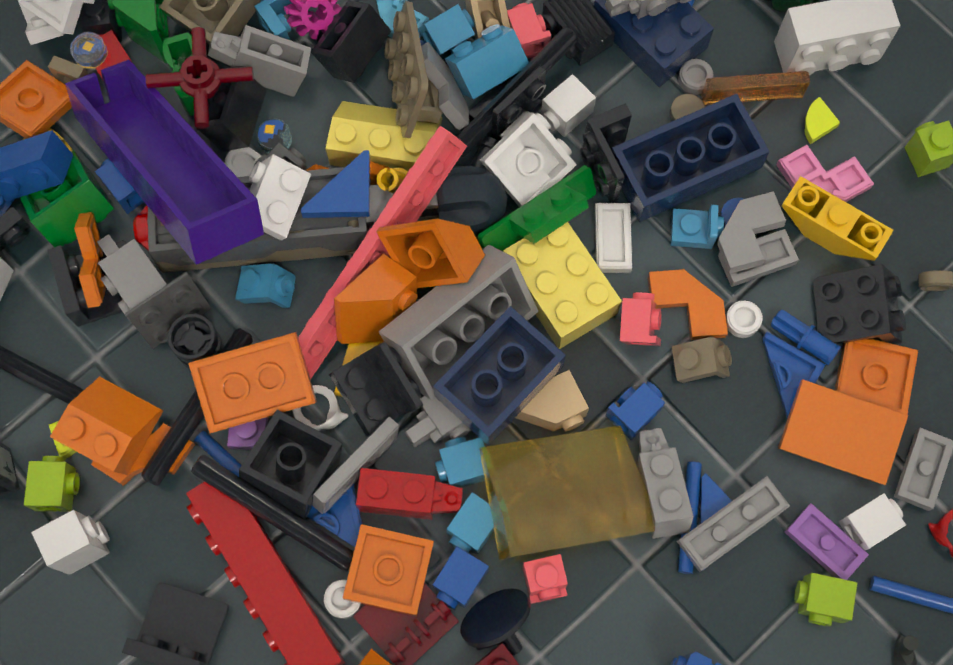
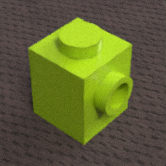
M949 120L938 124L931 121L920 125L915 129V134L904 147L918 177L949 168L953 164V128Z
M43 456L42 461H29L24 506L34 511H72L73 496L78 494L80 487V477L76 473V468L65 462V458L60 456Z
M816 573L804 576L803 581H798L795 589L794 601L799 604L798 614L809 616L808 622L822 626H831L832 621L838 623L852 621L857 582Z

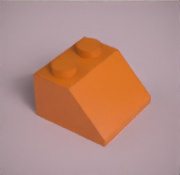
M442 219L379 227L376 231L391 259L417 276V288L467 283L485 256L470 226Z
M382 254L334 298L337 341L341 344L384 342L379 331L416 303L417 276L385 254Z
M99 376L68 404L50 437L113 472L128 475L164 410Z

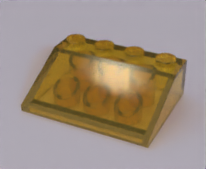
M621 426L479 448L499 560L655 531L648 494Z

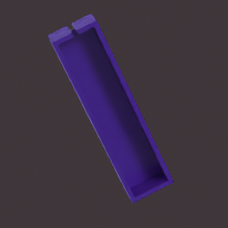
M130 60L101 70L109 99L107 104L104 103L99 81L95 73L65 83L75 118L196 265L264 235L258 199L156 88H147L146 77Z

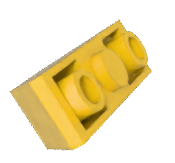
M802 176L799 177L782 204L783 209L806 238L836 255L875 261L894 231Z

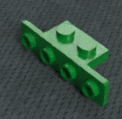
M586 165L582 166L478 235L482 250L486 246L491 245L503 251L523 238L535 244L588 209L587 200L596 194L591 168Z

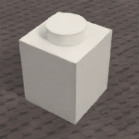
M572 74L542 99L541 115L549 122L551 130H557L565 137L594 112L596 97Z
M885 493L838 521L845 533L864 550L870 549L906 526L902 520L903 512L893 499H888Z

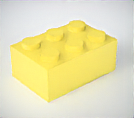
M568 222L535 244L523 238L503 250V252L515 258L539 311L536 313V316L557 348H563L618 314L622 300Z

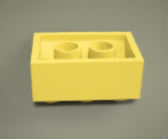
M342 101L332 117L325 148L329 164L346 167L364 150H369L371 162L388 166L392 169L399 167L409 171L425 149L429 139L433 137L439 126H441L442 116L439 123L417 121L411 138H403L401 127L396 124L397 109Z

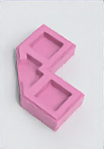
M808 145L781 158L776 164L791 188L794 187L799 177L802 176L845 202L871 189L874 185L855 156L826 172Z

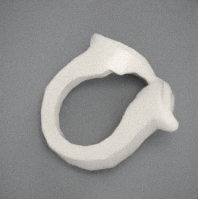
M313 385L314 393L324 395L330 404L325 423L316 426V424H312L310 420L303 416L301 407L292 410L296 420L318 431L335 428L348 418L347 413L341 412L333 391L319 385Z

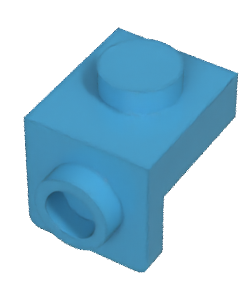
M274 263L242 266L235 299L244 304L272 302L282 308H289L291 306L296 277L291 272Z

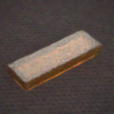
M800 71L707 78L701 93L704 105L713 104L734 94H738L742 102L803 98L810 84L809 72Z

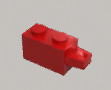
M361 468L356 506L360 512L432 520L433 514L458 513L462 506L463 490L459 487L436 482L435 476Z

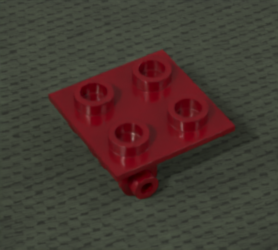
M425 582L417 617L368 605L362 607L353 616L395 665H413L459 622L446 604L436 598L434 592Z

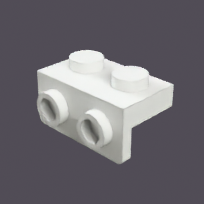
M274 154L264 161H258L249 176V181L253 182L249 191L258 199L264 232L282 241L287 238L311 173Z

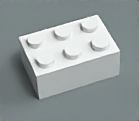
M829 0L788 8L774 41L784 77L793 75L806 77L819 70L829 69L830 71H837L851 64L861 63L869 65L875 63L882 58L898 31L900 23L892 0Z

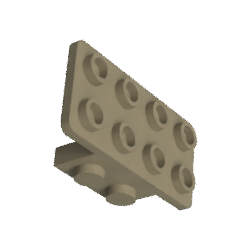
M404 1L402 10L397 11L393 22L394 34L392 39L388 38L386 41L384 55L385 59H389L390 63L388 79L393 81L392 101L397 104L396 124L400 125L403 138H411L417 121L439 123L442 111L439 109L438 89L427 77L413 3Z

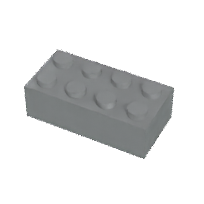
M491 245L483 249L485 256L467 283L436 286L379 331L383 341L389 347H393L399 354L402 361L401 368L407 378L412 379L419 387L421 394L430 400L435 397L433 385L510 306L527 321L539 312L515 258Z

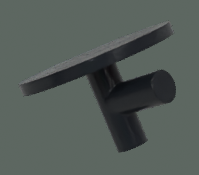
M514 588L499 590L484 597L464 617L460 628L462 638L469 646L476 647L477 650H482L502 642L511 655L518 654L523 646L515 632L524 624L529 616L531 609L529 598L522 590Z

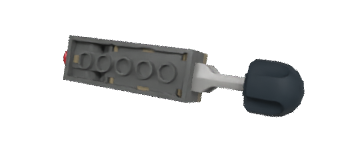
M473 166L453 167L417 222L432 219L455 222L470 226L474 235L477 236L501 220L506 211L507 195L499 178L484 168ZM345 167L308 170L307 172L311 173L287 238L281 241L264 232V235L246 244L237 246L197 265L148 206L134 218L133 231L136 242L149 251L162 273L354 255L366 237L367 232L372 228L394 193L382 190L378 185H370V217L303 218L301 208ZM249 176L237 177L250 190L253 182L249 181Z

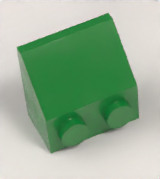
M107 0L109 8L111 10L115 9L118 25L124 26L129 38L167 64L163 54V41L170 37L168 15L159 8L164 0Z
M74 150L72 151L73 157L63 184L20 197L30 222L53 247L63 246L77 239L74 227L79 214L92 212L97 224L103 221L108 213L114 209L107 194Z

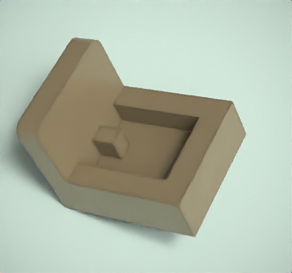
M711 336L672 346L677 381L685 383L714 375L721 378L730 376L729 366L732 364V357L728 346L724 342Z

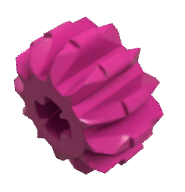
M290 0L293 4L284 6V12L291 15L287 20L290 27H297L296 32L300 36H305L309 33L312 39H317L319 30L325 33L328 26L335 19L334 15H337L342 9L340 5L336 4L338 0ZM310 7H313V8H317V7H318V9H317L316 12H313V11L308 12V10H309Z

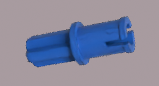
M780 310L771 322L773 329L798 344L797 349H805L823 361L827 366H829L841 348L840 345L835 344L814 330L816 326L811 325L809 327L784 310Z

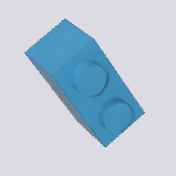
M499 24L492 25L482 31V37L472 43L467 41L459 44L452 50L453 54L445 58L463 95L475 99L517 74L529 63L514 29L503 25L500 26Z

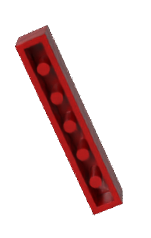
M205 481L188 491L186 495L191 504L186 507L197 525L203 522L210 533V535L205 537L209 547L216 556L221 553L229 565L224 568L227 577L235 588L240 585L248 596V598L243 600L245 607L254 620L259 617L267 628L262 633L263 637L273 652L281 651L287 661L284 665H343L345 661L255 514Z

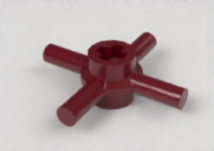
M195 27L191 30L192 56L183 62L180 71L146 74L147 88L181 86L186 94L194 97V126L204 129L209 127L208 99L216 94L220 84L254 81L253 67L219 69L214 61L206 57L205 29Z

